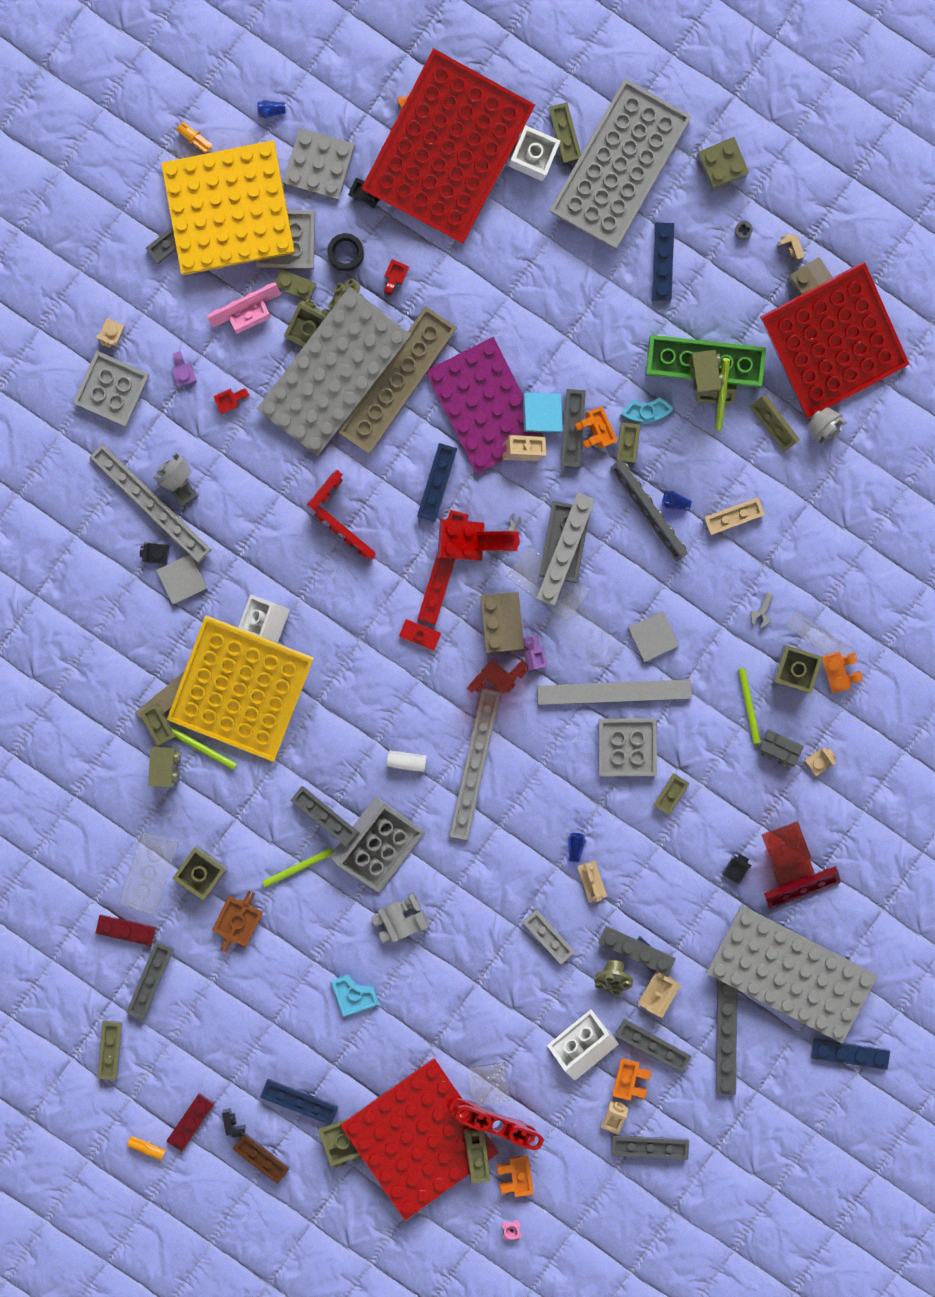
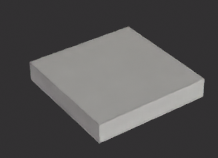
M190 555L157 569V573L172 605L208 589L195 560Z
M663 611L628 627L644 662L679 646Z

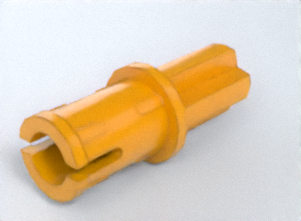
M184 121L177 127L176 131L189 140V144H194L204 153H208L212 148V144L203 138L199 131L193 130Z
M133 1136L130 1137L127 1143L128 1147L142 1152L143 1156L146 1154L159 1161L162 1160L166 1149L150 1144L151 1141L145 1142Z

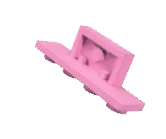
M275 282L268 284L262 289L249 293L221 309L214 310L207 315V319L213 328L230 320L236 334L241 333L271 318L265 303L280 296L281 292Z

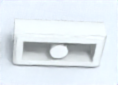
M390 750L386 767L424 772L427 756Z

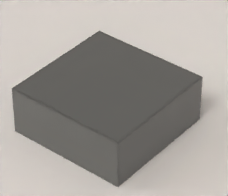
M188 481L183 487H178L176 490L171 491L181 507L198 497Z

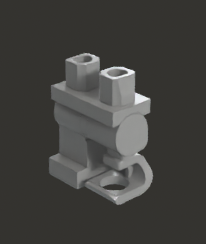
M414 892L410 893L408 898L401 903L394 901L381 908L371 918L375 927L384 923L387 930L379 933L383 943L392 940L396 942L430 926ZM410 908H414L417 911L407 917L404 916V912Z

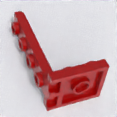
M335 469L310 499L307 506L316 512L314 516L321 522L327 521L330 524L328 528L336 535L340 532L345 536L343 541L349 546H357L360 549L358 553L366 560L368 557L373 559L376 555L375 551L319 505L320 502L324 504L331 494L328 492L332 487L336 489L343 481L341 478L343 474Z
M440 519L437 558L482 561L483 551H518L520 544L519 531H484V522Z

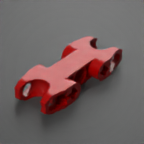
M460 1098L452 1099L448 1108L460 1123L476 1130L486 1131L508 1139L521 1147L538 1150L541 1149L544 1142L543 1137L531 1125L486 1110L470 1101ZM457 1103H462V1104H464V1105L458 1106L456 1112L454 1111V1106H455ZM495 1121H500L498 1127H492ZM537 1136L539 1139L538 1143L534 1146L529 1145V1143L534 1142Z

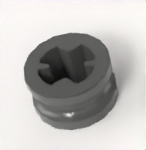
M747 221L739 222L735 227V236L740 240H745L751 236L753 228ZM741 226L749 230V232H746V235L738 231V229H741Z

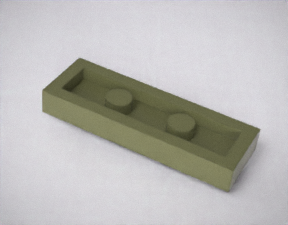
M568 102L549 106L548 110L557 140H560L558 148L562 163L578 161L581 152Z
M766 394L749 406L784 452L800 441L799 437Z
M102 1021L97 1079L117 1080L123 1022Z

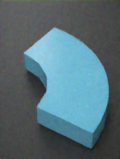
M660 396L649 403H639L632 399L620 415L633 422L651 423L666 417L672 412L674 407Z

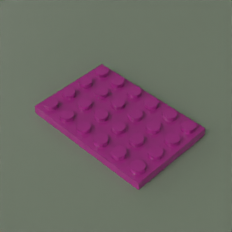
M494 336L428 369L426 372L476 474L504 461L503 453L506 452L507 447L503 446V443L508 439L509 435L544 437L542 432H524L523 395Z

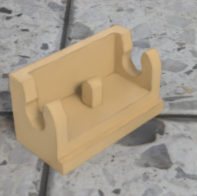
M509 435L508 439L503 443V446L507 447L506 452L503 453V460L540 461L546 456L545 437Z
M656 971L638 1004L646 1008L647 1011L663 1018L681 984L673 978Z

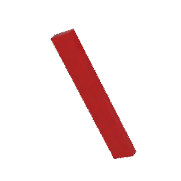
M450 509L447 519L467 521L468 514ZM436 555L418 620L436 625L455 559L437 558Z

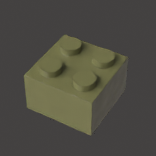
M735 137L701 150L697 154V159L711 191L745 178L749 174Z
M710 350L690 355L689 363L694 396L717 393L722 385H724L723 374H719L718 369L721 366L720 354H716V350Z
M783 645L772 682L811 694L823 657Z
M161 745L151 747L148 786L171 788L180 781V771L177 770L178 763H181L182 752L179 751V747Z
M197 845L172 879L204 901L228 867Z

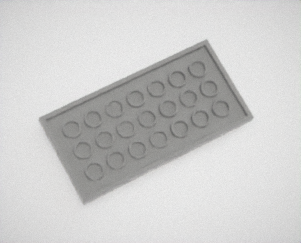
M625 78L549 212L616 250L692 116Z
M349 286L256 410L318 456L411 334Z
M743 905L739 907L706 970V974L840 1043L844 1042L878 977L877 974Z

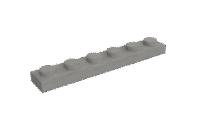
M577 492L536 600L553 607L555 606L595 499Z

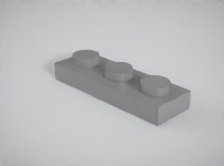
M537 909L522 921L560 964H563L575 953L574 949Z

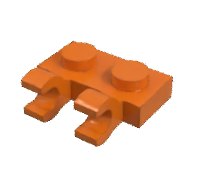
M602 406L584 414L586 419L574 424L577 431L589 426L594 436L582 442L585 449L596 444L601 449L618 441Z
M838 651L822 656V662L832 694L851 689L850 683L863 681L861 670L847 674L845 665L857 663L855 653L842 656L841 652Z
M621 1058L612 1096L630 1101L632 1095L645 1099L647 1089L634 1087L636 1077L650 1080L651 1070L639 1068L640 1062Z
M528 1155L510 1157V1163L496 1164L498 1175L511 1173L512 1182L499 1183L501 1194L514 1192L515 1197L534 1194Z

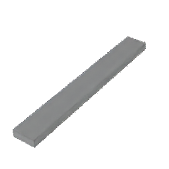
M101 444L89 457L198 564L212 551L199 536L104 444Z
M691 679L537 685L538 705L692 699Z
M482 688L449 834L450 838L468 842L501 692Z

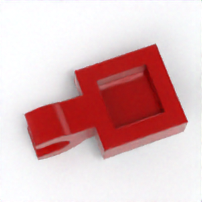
M391 259L384 278L388 279L384 289L385 294L391 296L396 283L403 284L409 266Z
M230 388L213 397L220 413L224 414L239 407L237 401L245 399L250 395L245 388L235 393Z

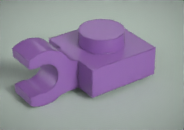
M182 352L173 353L177 367L172 368L177 386L181 387L196 382L191 363L185 364Z
M538 635L524 638V645L529 649V651H525L529 670L547 667L544 648L539 647Z

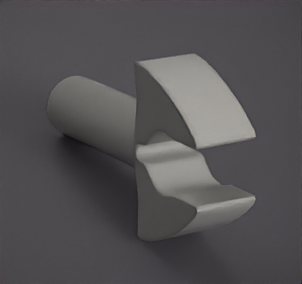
M767 592L765 594L759 611H751L752 625L755 624L756 618L762 615V623L759 628L766 626L771 621V618H768L766 613L773 598L772 593Z

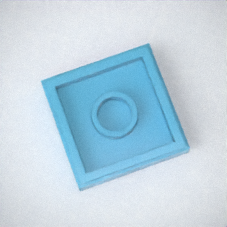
M522 394L524 432L561 433L563 431L561 394Z

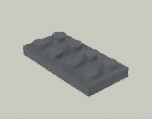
M552 502L539 572L540 577H545L573 504ZM588 520L564 580L566 582L577 584Z

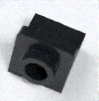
M355 178L348 196L375 208L380 199L362 190L361 187L364 181Z
M144 542V546L140 547V557H142L143 562L168 564L170 545Z
M733 854L722 875L740 884L748 868L750 869L752 865L748 863L749 859L739 854L737 857Z
M231 1108L223 1109L222 1117L226 1136H242L243 1132L246 1131V1125L234 1126L237 1124L236 1114L232 1113Z

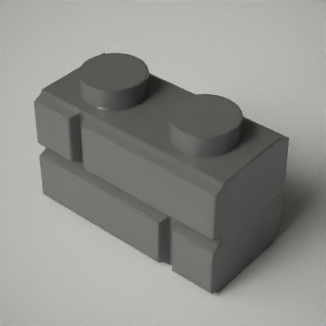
M767 729L758 750L762 751L761 756L770 760L772 757L779 759L778 764L788 768L789 765L793 767L796 765L804 746Z

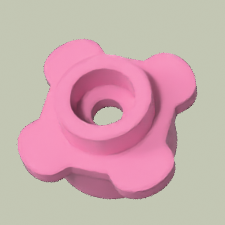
M518 1220L502 1223V1228L504 1229L503 1238L505 1240L521 1238L522 1234L519 1231L520 1222Z

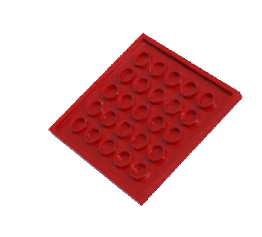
M865 262L857 264L760 316L807 419L811 418L816 412L829 408L910 365Z
M435 1058L429 1060L340 1124L404 1220L410 1218L470 1174L464 1129H475L460 1123L448 1109L452 1099H462V1097ZM457 1103V1104L454 1106V1111L456 1112L457 1107H458V1106H461V1105H464V1104H462V1103ZM484 1131L489 1161L499 1152ZM478 1137L471 1138L472 1143L479 1142Z

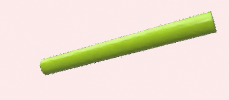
M729 358L722 359L721 374H723L724 385H722L718 395L715 430L721 431L723 428L730 367Z
M740 668L738 673L753 744L761 743L746 669Z
M170 726L177 739L232 770L235 769L237 763Z
M332 848L263 880L264 887L273 885L330 857L333 853Z

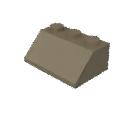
M820 257L791 274L787 280L799 296L833 277Z
M519 592L481 595L486 653L524 649Z

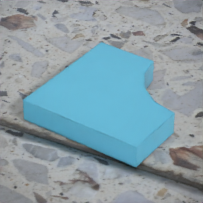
M349 974L331 980L343 1017L380 1004L373 986L365 987L358 985L351 979Z

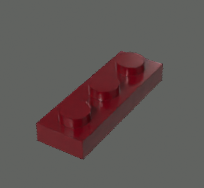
M100 914L95 934L152 946L156 927Z
M198 1093L166 1142L182 1152L215 1103L201 1093Z

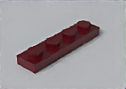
M836 866L816 874L808 875L795 882H790L782 887L771 889L764 893L769 910L841 883L839 872Z

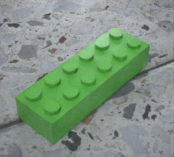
M650 335L645 376L692 381L689 363L690 355L696 352L716 350V354H720L721 366L718 368L719 374H721L722 359H730L728 384L760 388L763 382L766 347Z

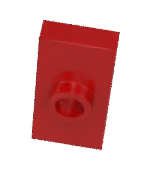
M405 619L399 637L435 650L441 633Z

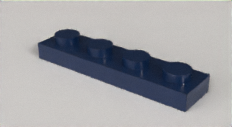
M655 222L652 300H672L674 223Z
M442 443L438 444L417 517L436 522L457 448Z
M816 1038L813 1039L811 1052L812 1059L888 1070L890 1057L889 1049Z
M267 1079L260 1096L262 1099L329 1125L332 1124L339 1107L271 1079Z

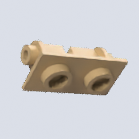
M596 861L577 866L589 903L593 901L598 902L602 898L607 897Z

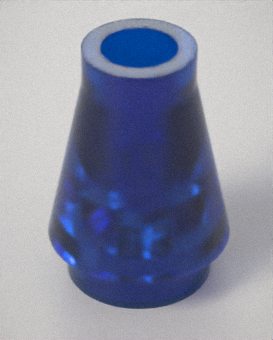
M262 99V101L257 102L258 117L266 119L285 114V102Z
M672 490L666 491L662 498V505L666 509L689 511L692 500Z
M570 833V837H568L569 861L580 862V857L586 844L584 834Z

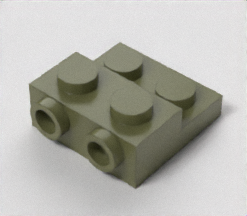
M308 299L306 301L302 300L295 310L284 337L304 347L331 310L326 308L321 310L316 307L317 304Z
M346 1119L318 1129L330 1167L333 1165L335 1168L341 1167L346 1164L345 1161L350 1159L353 1161L362 1159L340 1126Z

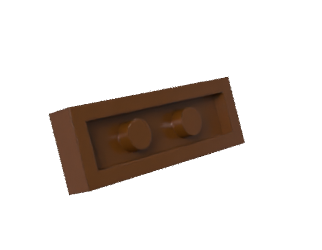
M246 1133L242 1135L233 1147L235 1152L277 1184L290 1169L289 1166Z

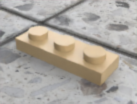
M759 497L706 516L704 520L710 535L764 516L765 513Z

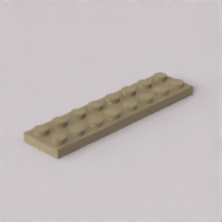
M425 306L408 330L411 336L360 400L338 433L370 455L428 369L457 330V327Z

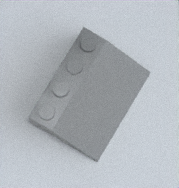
M375 796L353 825L360 832L348 848L340 842L330 857L337 866L379 893L425 831L388 803Z

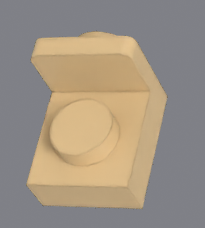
M787 234L780 237L781 240L777 243L778 247L789 244L788 252L795 262L805 257L798 235L792 236V234Z
M106 318L100 334L96 336L100 340L99 344L110 348L111 345L117 347L125 326Z
M822 747L804 761L814 775L817 776L831 765L834 766L836 764L834 760L836 756L830 748L827 750Z
M611 1100L600 1128L618 1135L627 1118L628 1106Z

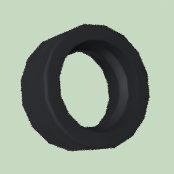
M342 233L331 239L328 244L327 254L329 261L335 268L340 271H351L360 266L363 261L364 249L361 241L356 236ZM349 241L355 245L357 256L351 263H341L336 259L334 252L337 244L340 242Z

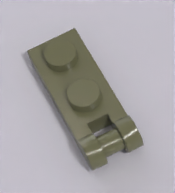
M470 1128L464 1129L471 1183L491 1181L484 1131L470 1130ZM478 1137L479 1142L472 1143L471 1138Z

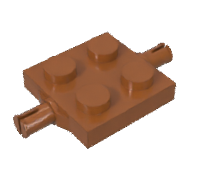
M248 890L244 900L228 896L212 931L224 938L220 950L223 951L224 949V952H227L231 943H238L247 947L263 914V911L251 904L255 895L254 892Z

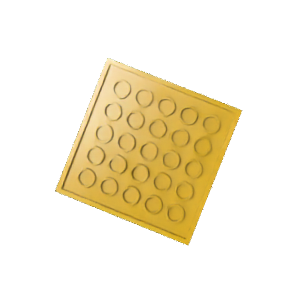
M274 140L161 163L182 276L295 253Z
M206 615L167 720L274 762L314 658Z

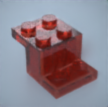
M491 659L467 686V689L471 693L474 691L479 692L486 684L483 682L486 679L502 694L505 691L509 693L516 685L514 683L517 677L522 678L527 673L528 669L526 667L528 664L521 659L514 669L508 673Z
M798 821L761 834L766 847L767 858L779 887L815 874L810 861L811 855Z

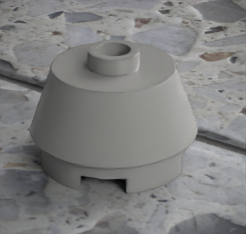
M825 408L812 416L808 429L814 442L817 441L820 446H823L825 444L824 441L835 438L842 431L840 426L846 425L847 422L843 419L842 414L830 408Z
M177 452L172 455L174 459L172 461L166 460L156 471L158 474L153 477L158 482L157 485L171 491L176 490L178 487H183L189 480L188 476L191 473V469L184 456L181 457Z

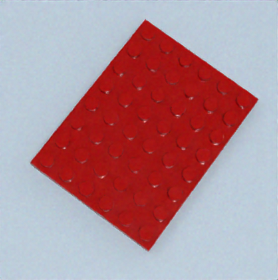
M432 48L361 189L463 244L528 121L535 104Z

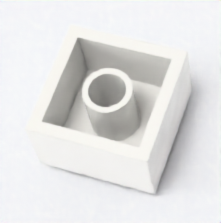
M525 125L507 166L543 181L551 166L560 140Z

